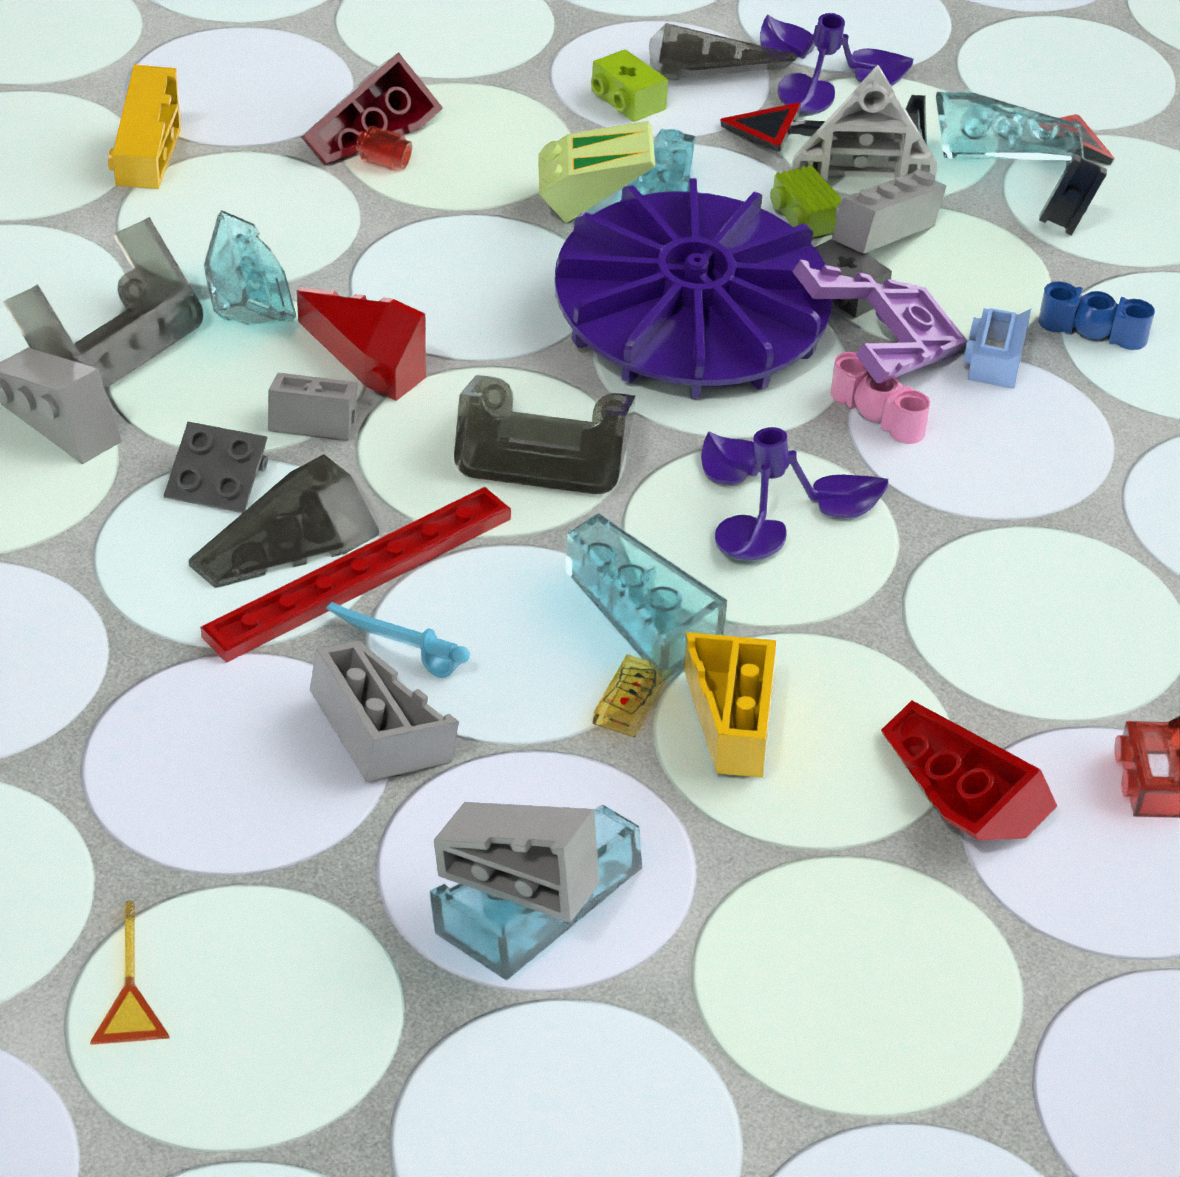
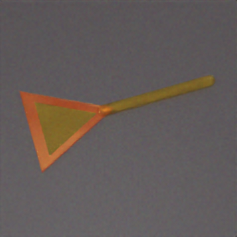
M131 900L125 902L124 986L92 1037L90 1045L170 1039L168 1032L135 985V904Z

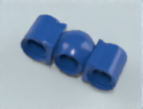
M1062 281L1051 282L1044 287L1038 323L1045 330L1057 333L1065 332L1071 335L1074 327L1081 336L1090 340H1101L1111 335L1109 344H1117L1128 350H1140L1147 345L1155 314V308L1149 302L1135 298L1127 299L1121 296L1118 304L1111 295L1102 291H1091L1082 296V287H1075Z

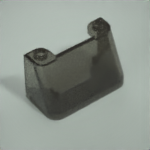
M475 375L459 394L454 447L455 465L462 474L471 478L588 494H605L616 486L621 474L634 417L636 395L608 393L602 396L596 402L593 409L592 422L514 412L513 391L507 382L497 377Z

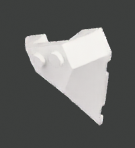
M879 65L870 72L801 147L792 160L793 171L797 167L801 169L803 166L807 168L809 165H812L826 181L828 176L896 179L897 177L914 173L916 170L929 172L936 178L938 166L935 157Z

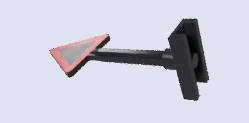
M911 95L905 110L927 144L926 95ZM793 103L724 117L720 119V125L729 131L779 152L782 150L790 134L812 136L825 121H796L801 112V103Z
M1078 114L1039 122L1036 127L1038 132L1067 145L1066 168L1040 212L1039 221L1046 223L1048 220L1064 227L1065 233L1071 236L1107 176L1106 168L1083 158V153L1110 165L1115 159Z

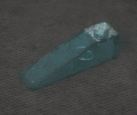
M937 92L935 95L944 158L1071 160L1073 154L1084 158L1080 124L974 92Z

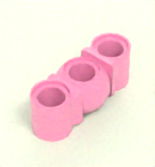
M857 352L839 354L834 362L830 391L832 398L841 404H846L850 409L856 408L866 420L881 423V429L889 431L891 437L898 442L915 444L922 441L925 437L931 403L929 397L920 391L913 390L908 385L903 388V385L896 377L882 383H877L856 356Z

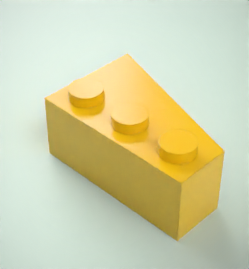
M133 65L114 148L110 149L108 155L109 170L114 171L115 186L159 189L181 132L177 68Z
M685 632L684 673L715 771L718 774L763 778L777 640Z

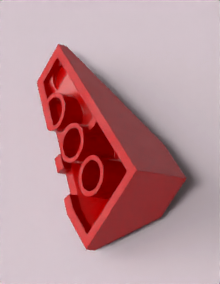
M300 287L297 290L298 322L364 386L397 401L426 378L425 313L392 298L383 297L379 301L367 300L366 295L362 294L343 297L336 291L308 287Z
M913 700L881 729L885 739L944 820L978 841L1027 838L1057 807V803L1041 769Z

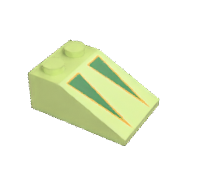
M649 121L606 127L567 134L557 141L547 143L541 152L538 153L539 195L565 223L570 222L580 213L587 211L655 167L652 125Z

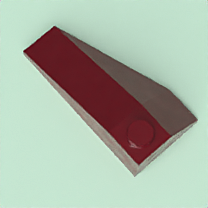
M398 52L362 80L304 133L301 138L319 160L326 165L417 131L442 110L443 107Z

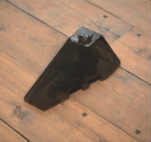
M323 454L289 472L188 559L189 566L214 588H219L264 576L268 568L291 562L294 568L307 564V557L329 552L331 557L346 554L379 535V528L352 476Z

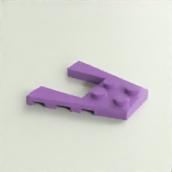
M800 260L792 271L813 299H867L875 309L878 319L892 331L897 338V343H864L856 353L858 359L877 383L885 382L957 354L968 341L926 287L887 279L884 284H879L870 275L859 272L854 278L840 275L841 270L839 268L824 265L820 271L810 268V264L806 260Z

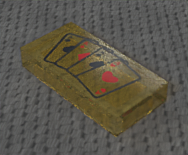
M626 654L593 712L592 724L636 737L668 678L669 667Z

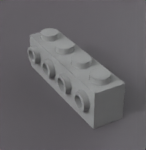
M916 170L914 173L897 177L885 183H879L877 186L843 197L836 209L835 217L837 222L832 240L864 254L935 226L947 185L936 181L935 176L929 172Z

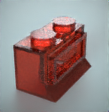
M1180 716L1169 722L1126 721L1123 734L1117 735L1115 738L1114 755L1116 762L1123 765L1122 794L1124 797L1130 798L1133 817L1180 818Z

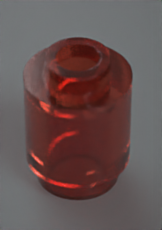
M370 126L367 131H362L356 144V150L360 152V159L362 161L394 170L396 167L400 169L406 168L413 147L412 142L406 140L404 135L375 126Z

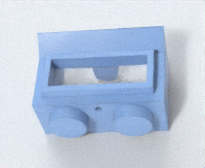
M984 308L981 318L973 317L963 363L970 364L968 380L1014 389L1031 309L1021 314H1016L1015 312L994 308Z

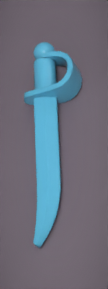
M331 602L326 607V609L363 631L420 648L423 665L432 675L438 678L450 676L460 664L467 662L470 657L468 648L437 638L433 629L427 628L421 633L360 614L334 602Z

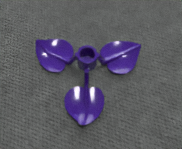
M835 13L822 14L818 18L813 34L797 25L779 21L769 14L766 15L760 31V46L763 53L776 62L791 63L797 57L805 59L814 50V47H817L819 55L812 78L806 74L792 73L784 76L778 84L777 94L784 105L801 103L800 113L817 114L825 111L833 104L836 93L835 87L829 82L818 79L825 55L835 54L841 48V45L843 46L848 67L856 69L855 77L860 82L879 65L888 82L893 86L912 67L914 58L872 48L859 49L851 54L848 44L849 35L843 34L845 20L842 16Z
M767 427L757 431L753 437L754 442L726 438L709 431L702 447V468L706 477L713 482L735 485L743 482L748 475L756 477L759 472L761 473L760 503L757 518L750 515H735L723 520L715 531V543L718 549L726 556H732L739 560L750 561L770 557L785 544L787 538L785 524L778 520L765 519L767 516L769 479L783 476L789 464L792 466L808 497L811 500H819V510L828 516L836 518H853L865 514L876 505L889 485V479L837 474L816 480L812 488L797 461V452L795 450L788 451L787 433L776 427Z

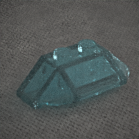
M221 210L216 219L203 266L213 311L225 320H235L247 326L293 322L297 316L285 271L271 249L258 237L260 232L255 224Z

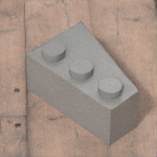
M29 347L0 362L1 405L78 462L84 464L121 443L98 368Z
M359 640L316 648L309 690L366 782L451 763L459 721L451 714L443 717L427 704L428 696L420 689L412 692L398 681V672Z
M464 802L433 840L439 877L571 923L600 883L594 809Z

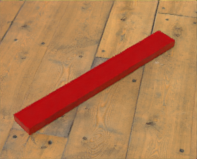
M488 488L478 489L200 626L201 638L227 663L329 611L326 607L331 602L342 605L511 520V508Z

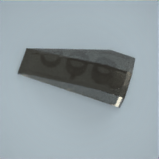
M665 23L650 38L649 42L650 67L668 80L783 69L792 64L796 58V54L669 23Z

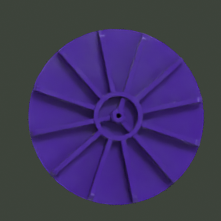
M697 178L688 179L687 191L658 192L642 195L634 185H629L622 189L621 201L608 205L594 214L580 213L575 219L574 230L565 240L556 261L554 277L555 297L564 318L572 328L571 339L578 348L589 346L609 361L623 367L622 381L631 384L640 374L660 381L690 385L691 398L699 399L701 386L732 385L750 381L757 390L767 388L772 374L787 368L799 359H809L814 354L817 342L825 332L830 320L833 299H813L792 271L800 260L808 261L810 268L820 271L826 264L819 252L811 244L813 231L806 224L792 227L786 221L762 209L763 196L758 192L754 191L744 202L726 196L698 192Z

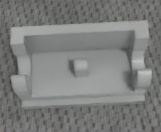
M278 372L268 389V430L349 440L351 436V423H355L358 382Z

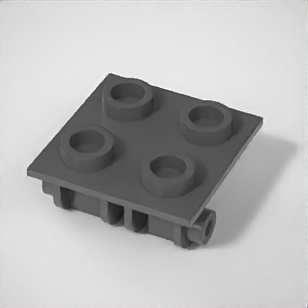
M187 421L163 497L245 513L257 472H265L267 468L268 457L263 455L268 437Z

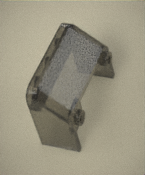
M150 216L113 234L133 268L121 276L117 285L119 298L126 311L77 342L73 343L38 284L2 301L30 348L98 368L105 388L201 325L203 321L202 305Z

